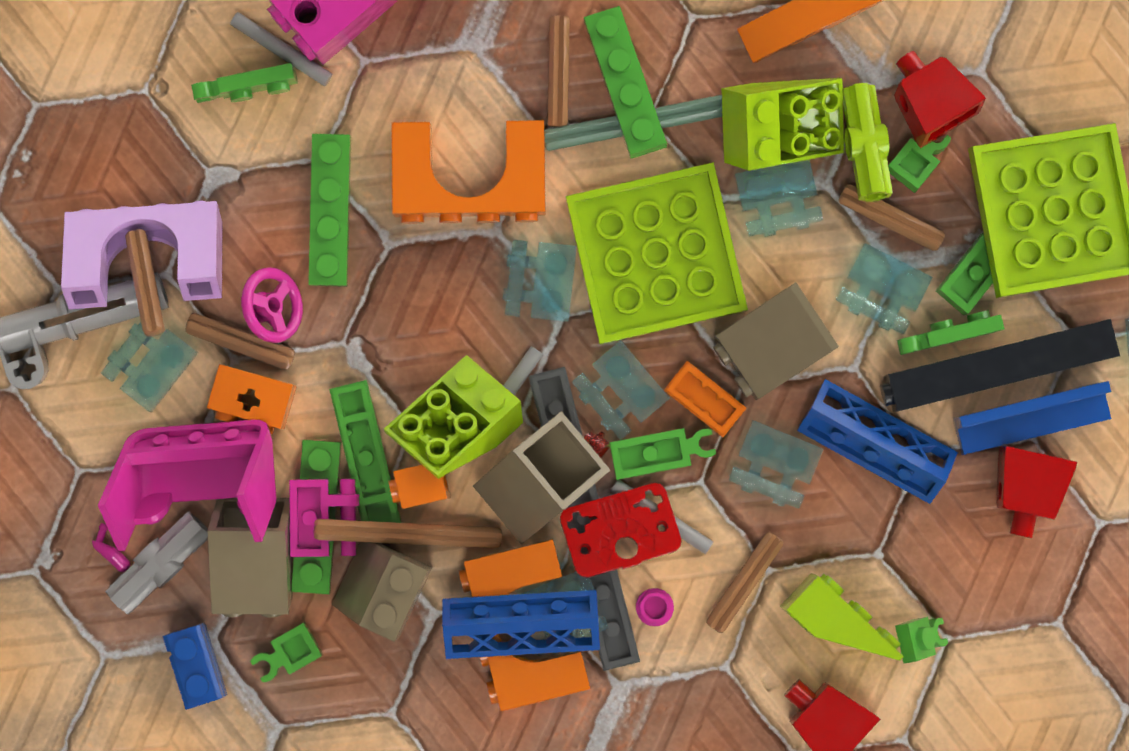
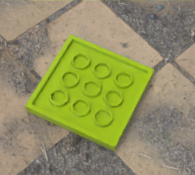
M1116 123L968 148L996 298L1129 275V191Z
M714 162L566 196L600 345L748 311Z

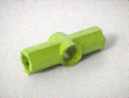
M857 83L843 88V111L847 126L844 133L845 151L848 160L853 163L858 200L874 202L891 197L893 192L887 161L889 155V135L886 125L881 124L875 85Z

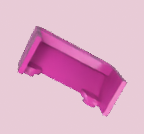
M244 420L145 428L131 434L123 445L98 503L99 510L117 550H126L135 525H151L160 522L168 513L172 502L226 498L238 499L237 505L240 512L245 516L254 541L262 542L277 500L273 441L268 425L262 420Z

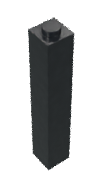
M1108 319L884 376L885 383L880 384V390L885 406L891 405L892 411L898 412L1118 357L1120 352L1112 321Z

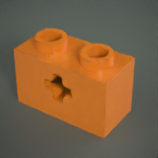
M219 364L207 408L216 411L214 418L226 422L238 421V417L247 420H262L266 422L270 433L273 434L275 428L285 430L297 386ZM255 390V397L261 399L259 407L252 406L250 411H247L248 404L242 402L243 395H251L252 391Z
M423 465L393 471L395 479L388 481L393 503L400 502L402 509L451 498L446 475L438 479Z

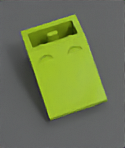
M842 78L759 82L721 88L724 163L749 171L844 153Z
M466 355L384 428V432L439 479L496 448L523 424L521 401Z
M811 573L780 606L814 637L899 661L904 657L896 650L901 643L885 628L882 629L879 626L875 630L868 623L873 617L857 602L851 600L847 603L840 597L844 590L830 576H826L824 573L821 577Z

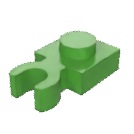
M947 135L942 142L935 143L932 141L921 149L910 138L888 165L890 174L912 192L916 193L941 162L933 155L943 152L950 143L951 137Z
M923 617L895 625L898 641L901 643V654L904 656L902 658L903 663L917 662L936 655L935 648L944 647L948 644V638L941 639L938 635V626L944 624L943 618L928 619V617Z
M304 622L270 642L275 650L274 653H259L250 662L254 665L264 660L270 664V672L260 678L262 682H268L276 677L279 668L283 665L290 675L323 656V653Z

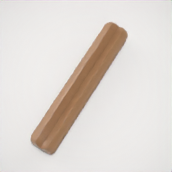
M562 15L551 16L549 19L548 126L553 128L568 125L570 19Z
M846 185L839 197L840 204L932 251L938 250L944 240L945 234L943 231L882 200L874 202L858 200L857 188L852 185Z
M143 229L128 231L125 239L142 330L148 337L161 335L165 328L148 238Z
M192 313L186 323L185 332L189 335L284 370H288L293 363L295 351L284 345L263 341L254 334L197 313Z
M770 532L764 535L708 617L706 622L708 626L719 633H723L782 548L784 542L779 537Z

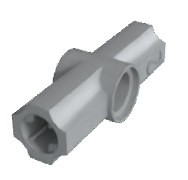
M188 511L160 539L157 537L134 558L133 561L135 563L109 586L105 592L112 602L127 615L130 614L157 587L160 589L183 568V562L208 540L207 527Z

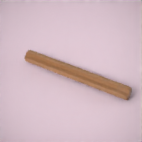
M317 519L315 520L313 530L315 539L329 541L499 548L502 541L500 528Z

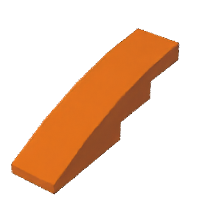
M792 0L737 28V31L752 62L757 63L788 46H794L825 29H830L885 0Z

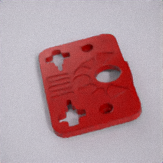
M651 483L569 507L560 516L561 527L575 571L580 577L584 578L620 568L625 570L639 566L643 561L674 553L680 548L682 542L667 492L658 483ZM647 491H652L654 496H661L662 502L657 504L656 512H651L649 507L642 508V506L635 508L633 505L640 504V501L646 498L645 493ZM579 512L582 518H597L584 526L585 532L578 533L576 528L569 529L568 522L573 520L572 514ZM663 525L665 530L659 531L658 526ZM622 538L634 540L637 544V554L630 559L621 558L615 549L618 540ZM583 547L588 549L587 554L581 553Z

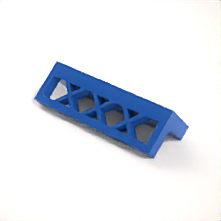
M826 379L821 384L811 407L797 429L798 432L929 504L946 483L958 454L957 451ZM827 395L838 401L843 409L836 410L824 403L825 396ZM859 416L871 419L876 428H869L862 424ZM898 434L904 437L909 446L904 447L896 443L892 435ZM931 452L944 460L942 467L929 461L925 453Z
M1109 381L955 417L953 422L961 454L965 455L1110 420L1112 418L1106 398V393L1111 392Z
M597 590L442 599V627L446 659L600 650ZM575 629H591V637L575 638L570 633ZM539 631H546L551 634L546 640H536L531 637L532 634ZM504 633L513 637L508 642H497L492 639L496 634ZM452 636H469L474 640L470 644L453 645Z

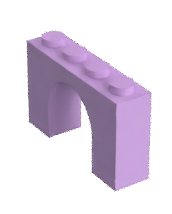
M195 201L183 204L161 203L154 206H121L115 209H82L80 211L65 212L61 289L68 309L107 307L110 265L116 255L127 247L126 233L136 229H143L148 241L168 244L178 252L177 280L183 301L222 298V219L217 201Z

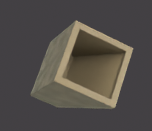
M795 282L716 335L714 338L718 344L713 349L725 366L731 363L739 374L734 380L744 396L747 398L752 395L755 400H758L839 346Z
M561 411L511 451L476 482L473 487L522 545L605 476L610 469Z
M237 498L217 499L207 530L212 614H223L226 617H239L243 614H261L268 618L289 614L292 600L293 557H290V498H276V504L262 542L254 541L245 516L240 512L237 505Z
M360 542L356 550V556L353 557L331 605L359 626L395 642L401 636L433 567L381 543Z

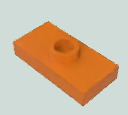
M686 361L663 390L722 438L746 410L743 404L689 361Z

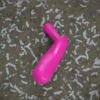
M101 523L98 528L96 541L92 540V545L119 572H125L130 567V561L117 548L103 543L108 528L106 524Z

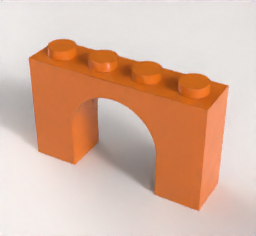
M544 120L506 121V167L504 174L493 189L476 197L454 195L445 190L435 179L432 169V126L430 122H392V214L394 217H401V223L421 224L424 223V217H439V223H462V217L477 216V222L497 223L500 222V216H515V222H538V216L546 215Z
M553 539L464 561L465 569L459 570L464 593L471 591L472 597L509 595L521 587L562 577ZM499 634L492 638L497 642H503ZM581 651L568 652L535 660L526 659L518 655L480 657L482 667H490L493 681L486 682L491 704L499 703L500 711L590 689Z

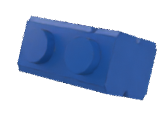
M205 622L163 636L167 652L172 654L169 659L185 710L228 695Z

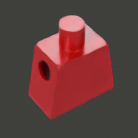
M911 51L901 57L896 63V66L905 78L898 84L894 94L895 100L920 149L979 114L986 97L947 58L939 57L925 66L916 52Z
M1000 446L997 508L1014 511L1010 534L1032 538L1037 517L1055 520L1076 470V461L1009 446Z
M798 679L784 694L799 709L789 722L812 751H852L881 720L874 713L826 682L814 693L806 684Z

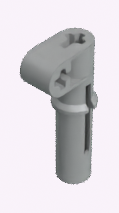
M155 272L161 310L169 308L168 299L161 277L158 272ZM133 279L108 286L107 302L124 298L126 305L47 328H45L43 322L86 309H68L63 294L55 302L0 317V357L9 382L20 389H31L45 380L49 367L43 348L44 344L64 338H70L75 341L79 339L78 334L140 317ZM34 347L36 355L25 358L27 364H35L36 371L31 373V379H29L27 374L19 373L18 368L24 365L23 358L11 361L10 353Z

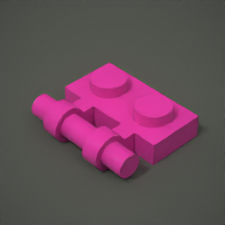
M329 479L289 480L290 557L330 556V541L314 538V523L317 519H329V506H340L341 520L356 521V506H360L359 494H356L355 479H340V494H329ZM341 541V556H356V542Z

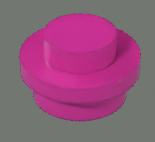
M648 589L641 593L637 599V615L646 625L661 626L667 623L673 615V600L662 589Z

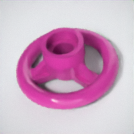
M267 267L257 270L246 281L242 291L241 307L244 319L250 330L258 338L270 343H280L292 337L297 331L303 315L302 297L294 280L280 269ZM265 279H274L279 282L273 292L254 293L257 285ZM289 294L292 311L290 320L285 326L281 314L283 310L282 301ZM268 322L273 327L274 332L265 329L260 323Z

